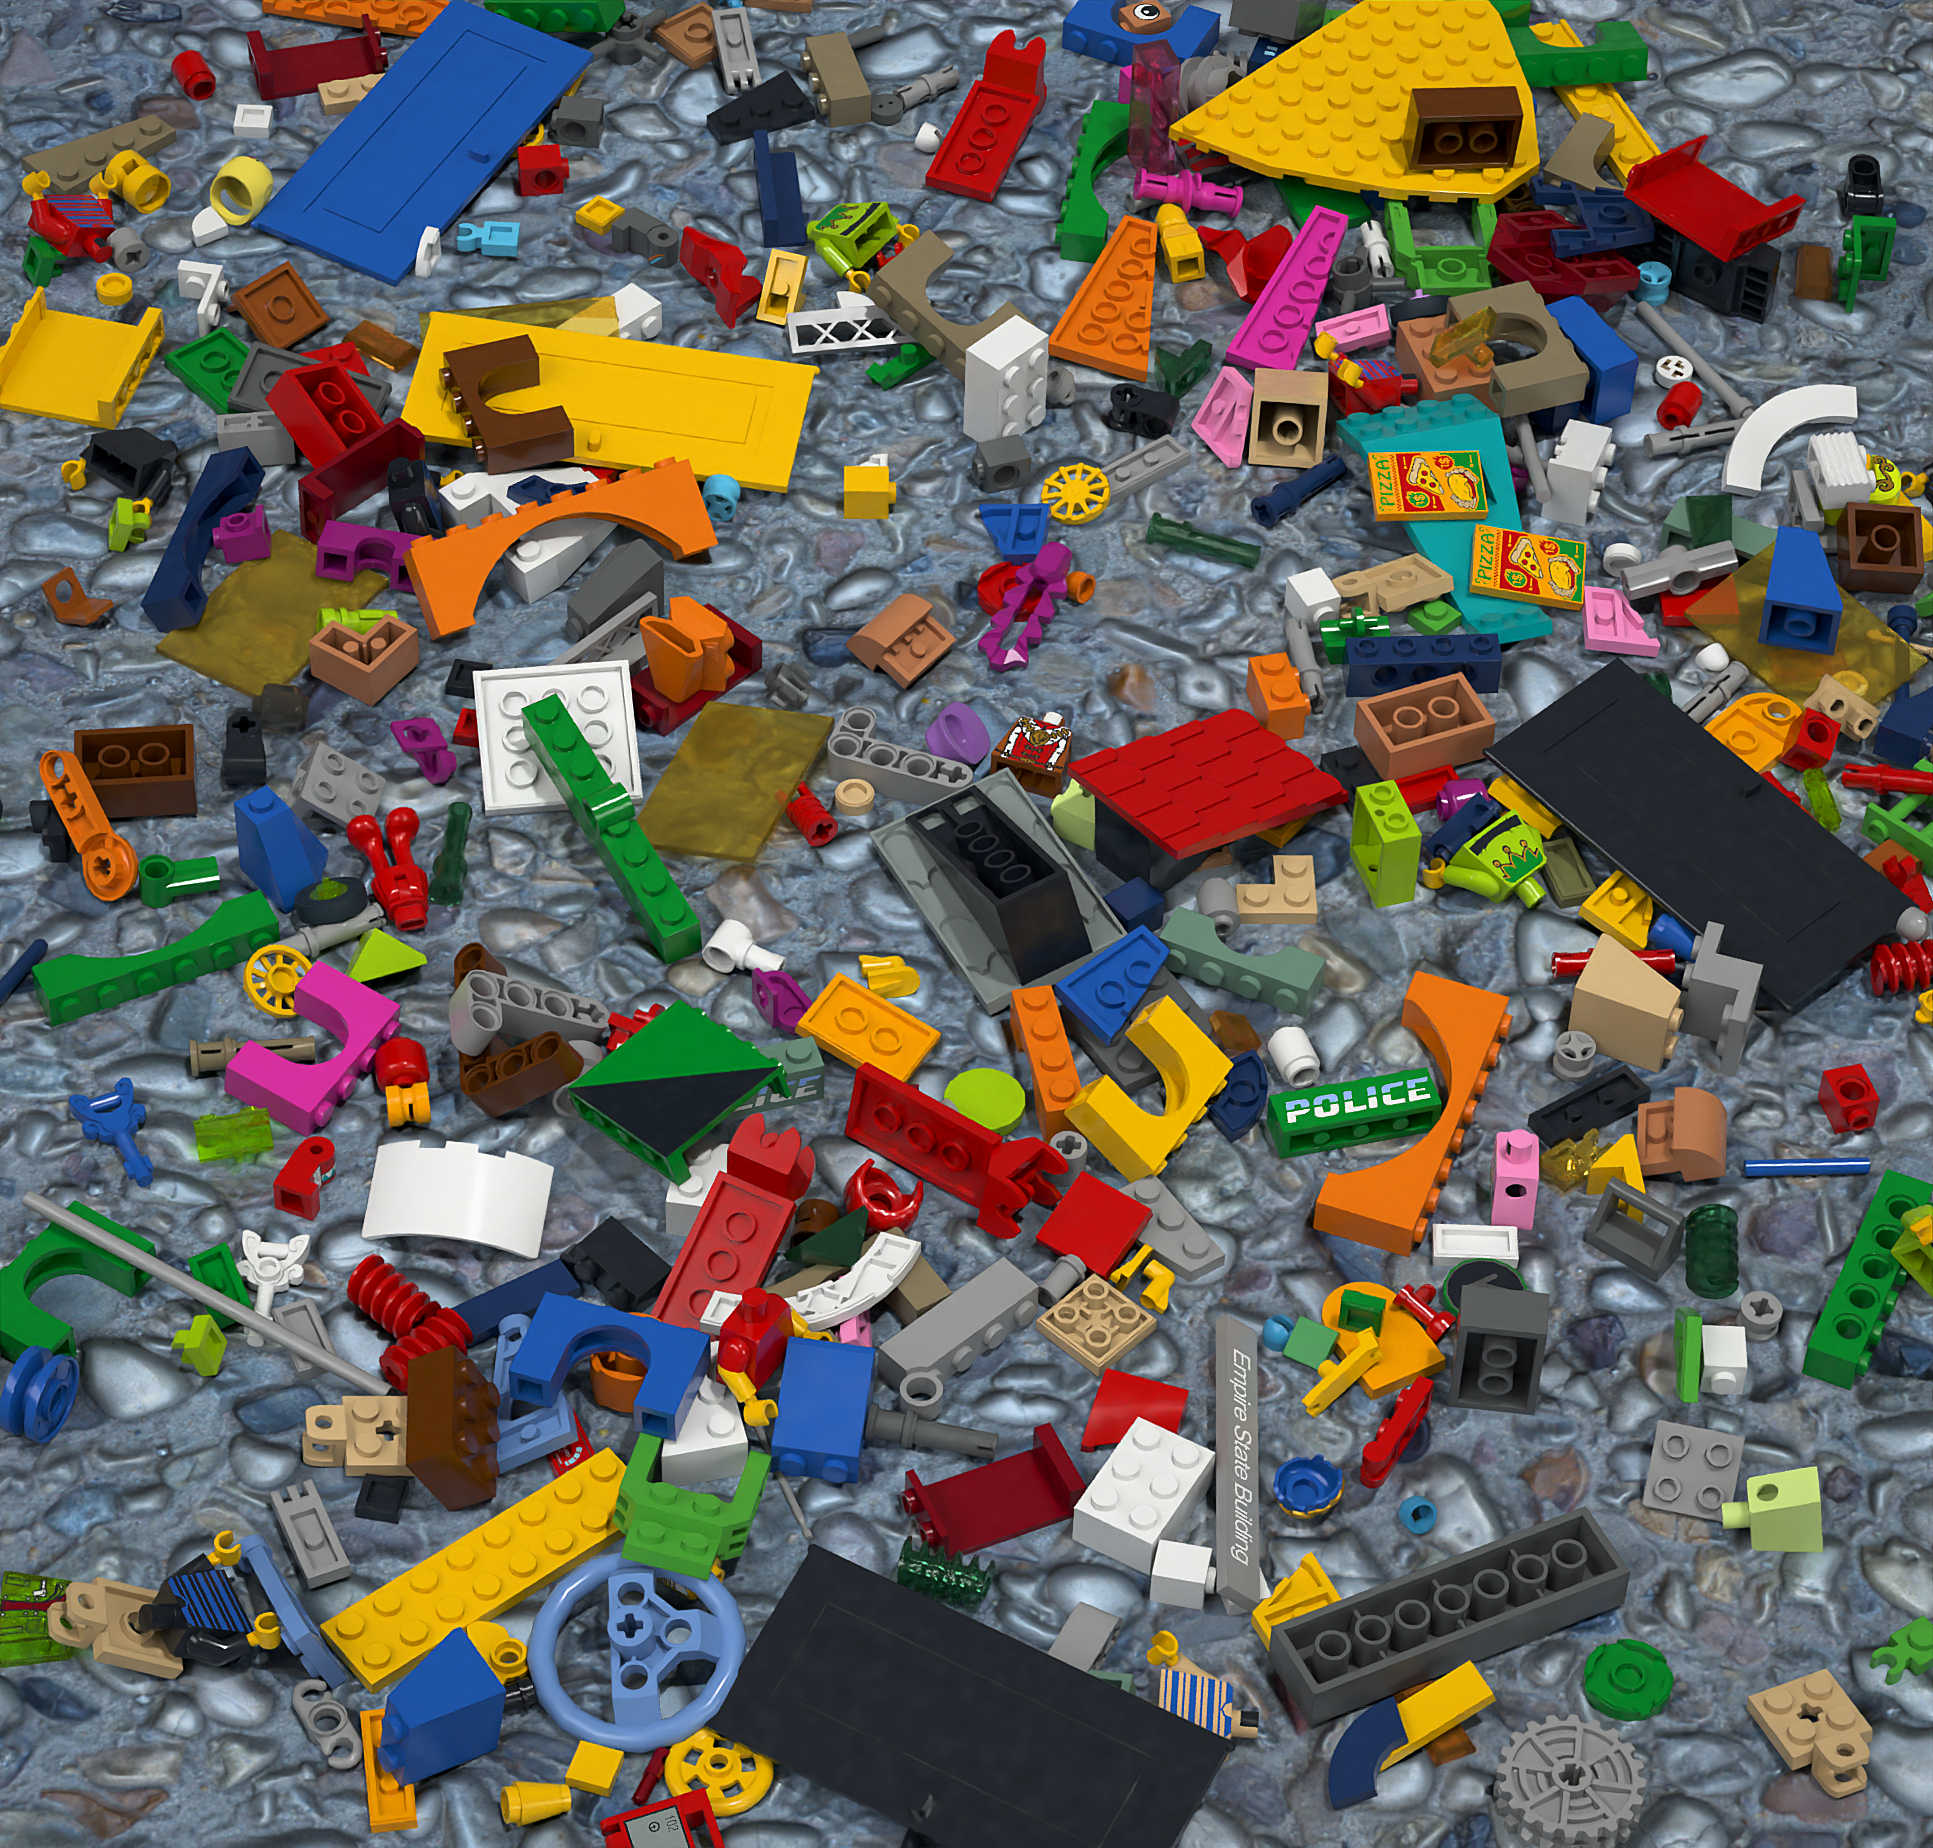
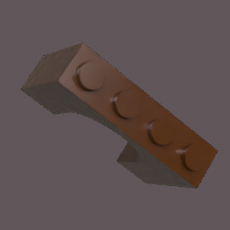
M528 334L443 352L444 368L439 369L441 386L444 391L449 390L452 410L454 414L461 415V426L465 438L472 439L475 460L477 463H483L489 476L574 457V428L562 405L524 414L501 413L485 405V402L496 395L540 385L539 356Z

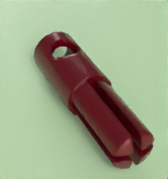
M659 1747L653 1753L643 1772V1777L631 1798L637 1806L646 1805L656 1784L659 1783L663 1776L665 1760L670 1753L668 1749Z

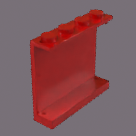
M1706 135L1691 141L1688 140L1674 149L1670 148L1663 154L1653 156L1643 163L1635 164L1627 175L1626 181L1628 185L1623 196L1725 263L1755 249L1762 241L1767 243L1792 231L1807 201L1795 193L1770 206H1766L1698 161L1709 138Z

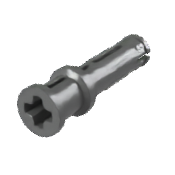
M872 1402L864 1441L871 1442L875 1438L900 1443V1447L903 1449L912 1448L913 1444L994 1461L999 1433H990L920 1419L919 1414L913 1410L901 1413L881 1409L879 1403Z

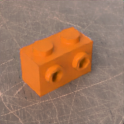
M1286 652L1249 657L1246 692L1259 725L1266 730L1276 733L1284 741L1303 738L1305 716H1310L1311 708L1307 693H1301L1300 676L1297 667H1291Z

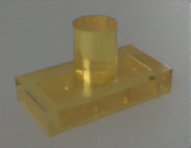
M1487 306L1436 335L1428 360L1436 368H1439L1464 354L1477 368H1483L1494 356L1493 351L1484 342L1491 338L1498 314L1490 306Z

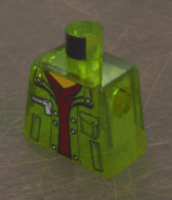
M4 1571L0 1597V1668L65 1661L73 1656V1646L59 1643L50 1637L47 1609L53 1603L67 1602L65 1589L72 1581ZM60 1618V1622L65 1628L72 1629L69 1621Z

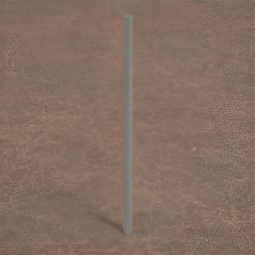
M32 1190L28 1191L24 1196L23 1206L373 1396L392 1395L394 1390L392 1385Z

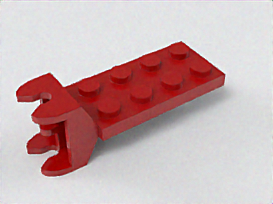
M1012 29L1005 30L994 38L986 53L983 80H975L925 175L926 186L992 202L1037 114L1041 113L1046 103L1047 87L1044 83L1046 43L1042 37L1029 41L1026 48L1022 50L1014 48L1016 37Z
M865 1062L857 1068L844 1134L978 1208L977 1227L996 1237L1013 1239L1022 1231L1011 1217L1013 1214L1025 1207L1031 1200L1043 1205H1055L1063 1198L1056 1186L1047 1181L1042 1175V1170L1052 1175L1065 1174L1069 1171L1065 1158L1052 1146L1034 1136L1002 1143L1003 1137L876 1066Z
M761 1113L753 1114L741 1123L727 1149V1173L718 1171L654 1305L651 1316L660 1319L663 1323L682 1328H694L700 1331V1320L715 1290L742 1295L748 1288H760L798 1206L794 1201L805 1195L815 1172V1154L808 1146L801 1149V1136L794 1127L781 1135L774 1132L764 1135L766 1126L764 1115ZM705 1333L710 1335L711 1342L719 1341V1335Z

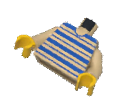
M1160 1631L1151 1638V1643L1155 1646L1147 1651L1148 1662L1153 1665L1166 1663V1669H1161L1159 1707L1229 1740L1231 1737L1257 1739L1259 1712L1232 1710L1233 1686L1230 1683L1217 1679L1179 1652L1177 1639L1172 1633ZM1228 1753V1755L1226 1756L1224 1762H1226V1761L1228 1760L1229 1753Z

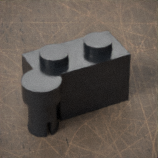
M612 1215L578 1244H572L559 1256V1259L575 1280H582L588 1285L592 1284L606 1296L608 1303L613 1308L625 1313H643L656 1302L672 1270L668 1263Z

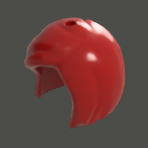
M869 1158L848 1179L844 1187L843 1201L846 1205L847 1215L854 1227L869 1237L877 1233L880 1234V1232H886L894 1227H899L904 1233L914 1224L918 1217L924 1197L923 1182L919 1180L916 1183L912 1194H902L897 1184L887 1173L872 1167L875 1161Z

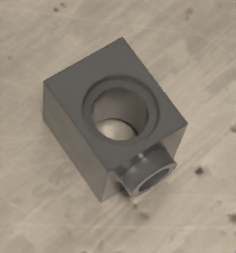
M562 96L560 107L553 110L551 121L552 130H557L558 144L599 149L605 127L604 100Z
M1019 434L977 443L976 459H972V471L977 481L981 480L988 494L1030 485L1031 457Z

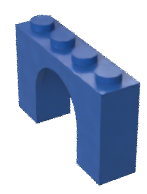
M1078 0L1063 20V49L1121 67H1126L1149 58L1168 76L1169 80V77L1174 73V69L1179 68L1186 59L1198 56L1202 58L1208 57L1219 41L1221 14L1189 4L1176 24L1169 30L1153 35H1141L1128 32L1117 25L1119 9L1126 7V0Z
M545 1292L508 1370L510 1397L552 1408L568 1372L578 1361L598 1352L613 1351L624 1353L639 1360L648 1370L633 1403L634 1431L676 1442L711 1363L710 1335L701 1333L694 1328H682L663 1323L652 1317H641L618 1311L610 1306L587 1303L577 1300L572 1296H561Z

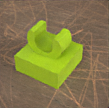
M117 497L108 522L109 550L124 552L128 540L135 544L144 543L143 529H149L150 527L149 515L141 512L133 513L132 500Z
M210 1314L195 1315L190 1330L177 1331L171 1346L173 1349L184 1348L180 1359L182 1363L194 1364L201 1376L217 1375L228 1341Z

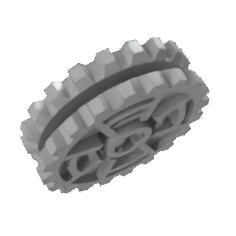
M1569 1714L1566 1721H1559L1556 1715L1546 1716L1545 1724L1540 1725L1534 1720L1526 1723L1524 1734L1515 1731L1510 1736L1509 1744L1511 1747L1503 1746L1499 1757L1502 1763L1497 1764L1496 1779L1498 1780L1494 1782L1493 1796L1499 1798L1495 1804L1497 1815L1506 1816L1504 1821L1505 1829L1508 1833L1517 1831L1520 1834L1519 1843L1524 1847L1534 1844L1539 1848H1615L1614 1842L1616 1841L1625 1844L1630 1839L1631 1831L1629 1828L1636 1829L1640 1820L1638 1812L1642 1810L1644 1801L1642 1794H1645L1647 1779L1640 1777L1644 1772V1764L1642 1760L1633 1759L1635 1747L1631 1742L1622 1744L1619 1741L1620 1732L1614 1728L1608 1731L1602 1730L1600 1728L1601 1721L1592 1718L1588 1723L1580 1722L1578 1715Z

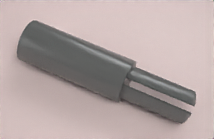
M875 25L848 35L847 38L852 50L883 39V31L879 25Z

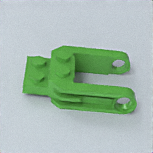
M1385 198L1384 225L1387 241L1391 246L1390 258L1395 268L1394 277H1406L1407 287L1413 290L1422 289L1423 295H1450L1455 297L1491 289L1492 284L1499 280L1494 265L1486 259L1497 223L1494 204H1478V198H1472L1471 223L1476 246L1414 247L1407 207H1403V200Z
M640 1433L619 1487V1496L612 1520L617 1528L627 1535L621 1558L708 1581L717 1555L720 1560L742 1556L765 1490L773 1456L751 1450L733 1501L726 1503L712 1494H700L684 1490L666 1482L651 1483L660 1446H663L664 1438Z

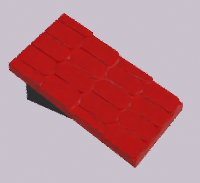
M1236 708L1229 709L1201 722L1198 719L1155 737L1145 736L1116 749L1109 747L1067 765V775L1094 795L1096 860L1125 883L1139 876L1151 887L1157 888L1161 894L1202 866L1205 859L1216 852H1221L1223 847L1230 846L1243 837L1347 802L1349 793L1335 777L1320 771L1307 756L1288 747L1282 737L1259 725L1258 720L1253 715Z

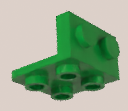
M1853 215L1851 229H1844L1842 250L1846 251L1845 256H1839L1837 277L1843 278L1839 282L1838 301H1844L1845 313L1852 314L1859 280L1886 281L1896 232V218Z

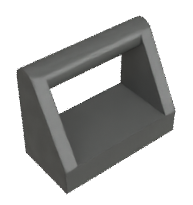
M1612 1177L1606 1186L1588 1228L1586 1242L1657 1282L1679 1258L1686 1217L1620 1179ZM1619 1199L1668 1226L1665 1237L1618 1211Z

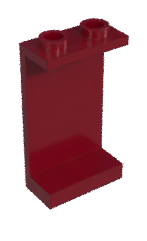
M368 13L361 14L363 36L270 51H266L260 30L246 32L248 58L261 101L318 93V84L333 80L358 78L369 74H382L383 68H388V56L386 48L381 47V36L378 26H372Z
M397 417L298 480L301 535L317 547L327 520L336 521L338 517L388 486L387 470L392 460L398 457H405L409 461L419 459L425 463V437L417 427L411 426L401 417Z
M709 603L704 605V607L727 622V626L734 636V646L728 650V655L733 661L735 671L733 675L728 677L725 691L699 690L685 701L677 703L655 689L649 666L630 679L634 716L645 727L652 728L663 737L762 668V640Z
M1049 1422L1034 1427L1033 1449L923 1486L914 1469L906 1471L905 1490L901 1491L900 1495L906 1514L909 1517L914 1515L919 1524V1535L924 1547L927 1550L932 1548L941 1564L1073 1518L1074 1507L1085 1493L1086 1485Z

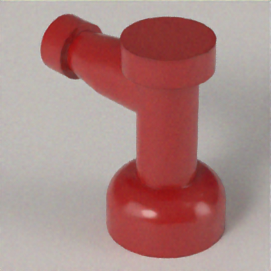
M1408 1283L1397 1294L1392 1303L1398 1308L1401 1306L1405 1307L1427 1326L1425 1331L1427 1336L1431 1338L1434 1344H1437L1450 1330L1457 1318L1448 1311L1437 1313L1427 1305L1436 1296V1289L1433 1285L1424 1284L1414 1292L1415 1288Z

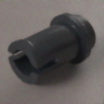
M519 1676L513 1677L514 1682L504 1685L507 1691L503 1714L520 1708L527 1711L530 1710V1705L537 1703L536 1694L529 1677L520 1679Z

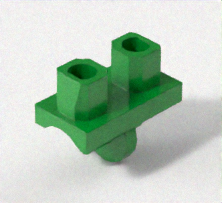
M1361 606L1352 607L1351 618L1324 620L1319 623L1325 655H1327L1331 665L1343 664L1345 638L1391 636L1388 617H1364Z

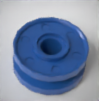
M40 1345L30 1346L25 1350L12 1367L4 1385L0 1399V1427L5 1432L13 1435L25 1432V1436L30 1441L38 1444L48 1443L53 1439L66 1422L76 1397L80 1375L78 1362L73 1357L65 1354L53 1357V1353L48 1348Z

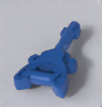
M127 1077L121 1078L114 1086L115 1091L90 1100L84 1095H72L68 1102L69 1110L83 1124V1136L88 1140H94L99 1137L101 1142L118 1146L126 1161L123 1163V1167L129 1180L135 1179L140 1187L150 1185L153 1182L151 1174L154 1172L153 1165L147 1155H141L131 1135L138 1131V1123H143L147 1118L144 1105L140 1103L135 1104L131 1079ZM117 1108L112 1112L103 1113L105 1111Z

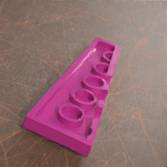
M1318 205L1315 206L1227 348V362L1255 371V368L1297 370L1333 270L1332 265L1337 259L1346 234L1349 216Z

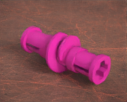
M1139 168L1134 179L1133 198L1141 200L1144 197L1160 200L1162 203L1181 204V208L1186 216L1191 206L1205 211L1225 212L1230 217L1236 218L1242 205L1243 189L1241 186H1234L1232 189L1216 186L1210 182L1202 183L1199 172L1191 175V172L1187 169L1181 170L1177 178L1172 175L1162 176L1147 173L1146 169Z

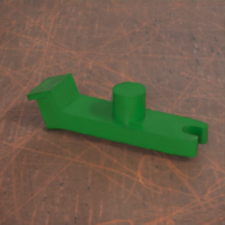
M904 344L901 346L899 356L882 366L874 362L865 371V374L871 378L874 385L879 383L882 391H886L937 358L931 355L923 345Z

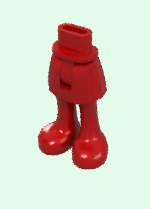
M409 807L396 808L385 819V836L396 861V865L392 867L389 866L383 848L382 832L375 817L371 815L357 816L346 827L349 843L356 850L365 854L371 863L375 878H373L370 886L374 897L387 913V917L391 921H395L399 931L414 930L428 924L426 916L429 910L427 874L415 864L411 854V842L419 831L420 820L416 811Z

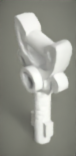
M244 1230L242 1244L245 1260L240 1261L237 1267L243 1281L248 1282L250 1289L257 1291L254 1305L255 1311L273 1321V1317L269 1316L274 1294L288 1290L289 1284L298 1285L303 1282L304 1270L302 1266L310 1252V1237L307 1234L300 1235L291 1239L289 1244L261 1242V1237L255 1232ZM244 1326V1333L248 1334V1344L254 1347L262 1346L265 1337Z

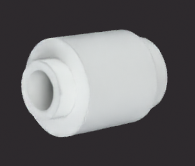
M1283 1027L1276 1031L1268 1043V1050L1283 1080L1290 1083L1294 1088H1303L1315 1082L1320 1075V1061L1305 1031L1299 1027Z

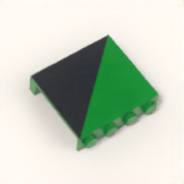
M680 999L567 1087L579 1117L677 1186L682 1185L691 1177L682 1153L763 1087L769 1086L773 1093H779L786 1099L792 1096L786 1082L788 1074L780 1061L774 1057L767 1058L760 1053L752 1042L748 1040L743 1042L725 1024L717 1025L709 1019L701 1008L696 1007L693 1009Z

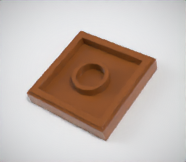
M289 261L279 265L230 297V300L260 342L283 350L319 329L330 320Z

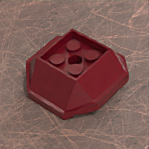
M1554 210L1499 214L1486 259L1494 265L1500 281L1505 285L1528 280L1535 292L1542 296L1545 306L1574 295H1579L1589 306L1595 309L1596 313L1607 312L1628 291L1637 289L1641 270L1613 249L1555 258L1549 243L1551 229L1581 228L1565 220L1564 216Z

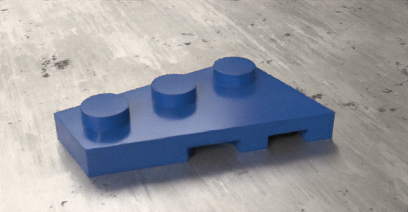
M1142 924L1055 984L1054 995L1109 1047L1168 960L1170 950Z

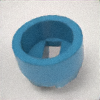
M1272 1315L1263 1326V1344L1272 1351L1283 1352L1295 1327L1294 1321L1287 1315Z
M1413 1495L1401 1502L1398 1515L1401 1523L1408 1530L1415 1534H1423L1434 1526L1437 1520V1509L1426 1498ZM1413 1510L1419 1517L1416 1521L1412 1517Z

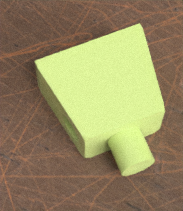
M1817 1467L1750 1477L1746 1481L1748 1501L1721 1503L1723 1529L1750 1527L1751 1545L1756 1551L1823 1552L1821 1501Z

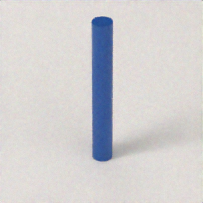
M1868 1157L1744 1160L1743 1163L1745 1177L1869 1174L1870 1171Z

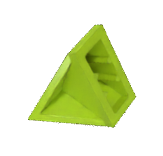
M375 927L362 934L344 974L359 983H364L427 964V960L424 954Z

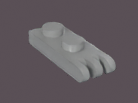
M740 7L711 11V22L727 94L735 93L734 81L739 82L741 93L749 91L748 80L752 79L753 88L761 85L762 81L746 8Z
M312 1479L302 1482L303 1491L306 1496L300 1497L296 1486L291 1485L285 1488L288 1502H283L278 1490L269 1492V1498L307 1587L312 1589L351 1576V1569Z

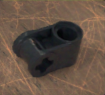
M1857 154L1849 160L1843 189L1844 215L1851 216L1852 213H1861L1881 217L1884 190L1881 186L1880 164L1876 158L1870 155Z
M1122 383L1114 386L1111 390L1110 400L1113 407L1108 413L1107 422L1116 431L1128 432L1157 440L1166 434L1171 435L1181 406L1178 399L1167 392H1157L1137 387L1133 384ZM1127 394L1130 395L1128 402H1126ZM1124 414L1123 421L1121 422L1120 417Z
M238 712L227 720L226 750L224 751L226 785L261 784L267 782L261 719L252 712Z

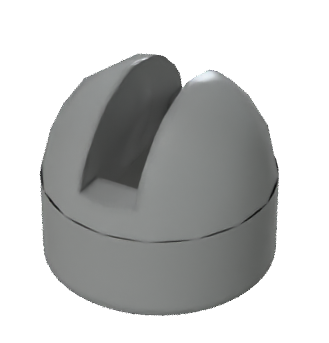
M1916 907L1906 909L1900 916L1896 926L1897 933L1909 941L1919 942L1927 939L1932 930L1931 918Z

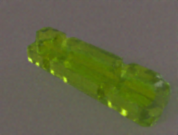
M1819 767L1814 769L1808 768L1804 771L1802 781L1805 789L1808 791L1807 795L1815 816L1819 818L1817 821L1829 832H1836L1841 827L1842 818L1836 808L1837 805L1829 784L1825 782L1827 781L1825 773Z

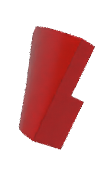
M1106 1368L1090 1412L1080 1451L1094 1453V1447L1097 1445L1120 1443L1137 1417L1179 1435L1188 1410L1189 1390Z

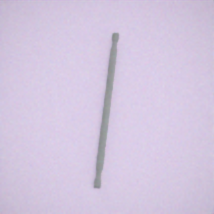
M753 1426L765 1454L771 1455V1445L762 1426ZM775 1471L774 1474L797 1523L802 1528L805 1540L814 1538L810 1529L807 1528L803 1513L785 1475L780 1471Z

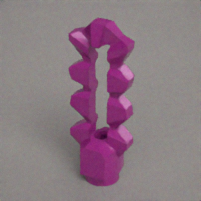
M1054 541L1048 542L1046 545L1044 544L1033 562L1017 570L1015 582L1019 585L1005 592L1003 607L1006 609L1000 610L990 619V626L993 630L986 633L977 644L978 651L986 653L991 669L1004 672L1015 665L1027 669L1029 665L1027 644L1041 645L1042 627L1039 622L1051 624L1055 619V610L1051 599L1065 600L1067 597L1065 578L1070 570L1073 554L1065 545ZM1035 585L1038 591L1043 592L1034 613L1030 615L1023 633L1019 635L1015 647L1012 650L1001 649L1000 646L1004 636L1007 635L1015 616L1020 612L1025 603L1028 592Z

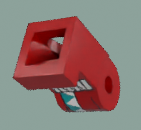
M315 1136L305 1139L298 1146L273 1182L275 1209L311 1221L314 1220L320 1210L319 1191L322 1186L330 1183L336 1175L335 1148L331 1140Z

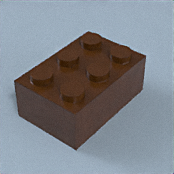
M1516 86L1412 88L1402 140L1409 170L1513 168L1524 116Z
M193 724L74 730V755L77 757L107 818L198 813L197 753Z
M455 1344L408 1360L405 1466L449 1512L496 1497V1477L500 1474L497 1461V1442L500 1440V1430L497 1424V1407L501 1404L499 1391L494 1383L488 1382L478 1371L474 1361L470 1358L467 1359Z

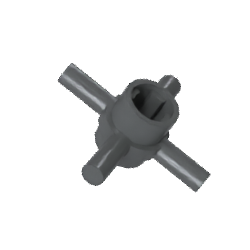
M660 7L643 18L634 12L625 11L610 30L605 32V40L587 50L594 53V60L591 64L607 54L610 55V59L613 62L621 65L635 64L642 59L643 55L658 65L662 64L666 59V54L646 41V31L668 18L666 10Z
M1358 246L1354 254L1339 257L1333 263L1334 277L1329 278L1325 292H1333L1335 298L1338 299V304L1340 305L1338 316H1342L1369 305L1373 300V292H1406L1407 278H1374L1368 269L1367 257L1369 251L1364 246Z

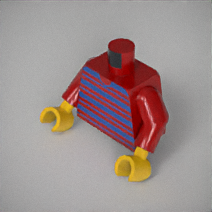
M42 170L37 174L32 172L27 175L22 181V188L28 195L33 197V201H30L32 214L27 225L67 257H92L97 263L106 262L113 252L112 247L106 241L110 234L116 230V225L113 222L112 200L108 199V192L117 185L115 174L110 173L103 181L102 172L100 171L90 180L89 188L93 194L98 196V199H95L92 195H43L42 191L48 188L51 182L47 172Z
M1321 331L1316 338L1314 347L1317 354L1324 359L1330 360L1328 361V397L1346 417L1358 412L1368 413L1369 415L1381 413L1386 407L1400 406L1401 396L1417 394L1418 382L1415 373L1399 374L1388 361L1350 360L1342 351L1338 353L1333 351L1338 344V340L1325 331Z

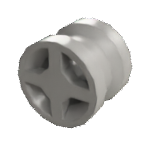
M122 227L112 232L107 238L106 242L113 249L111 257L121 271L132 273L140 270L148 262L150 257L149 249L141 241L135 229Z
M1568 1031L1561 1034L1555 1044L1556 1054L1553 1057L1554 1073L1560 1079L1567 1082L1577 1083L1585 1081L1593 1072V1059L1596 1054L1594 1039L1581 1031Z
M1752 1291L1746 1294L1741 1301L1740 1313L1737 1316L1735 1326L1745 1327V1339L1750 1343L1763 1344L1773 1340L1777 1335L1778 1323L1782 1317L1783 1307L1781 1302L1769 1292Z

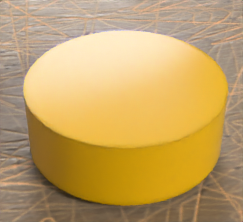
M109 273L100 277L96 282L97 298L105 305H123L133 297L132 281L124 274Z

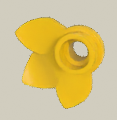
M476 1621L467 1626L469 1639L503 1686L506 1682L513 1681V1677L519 1676L521 1679L528 1674L529 1669L526 1661L528 1647L522 1641L510 1638L503 1626L487 1621ZM506 1661H514V1663H510V1664H507V1663H504V1662H506Z

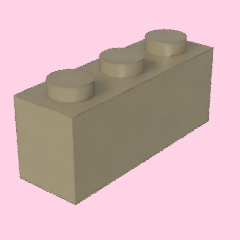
M838 32L806 37L805 52L800 53V63L803 73L809 74L811 93H817L820 115H826L831 128L871 122V93L846 33Z

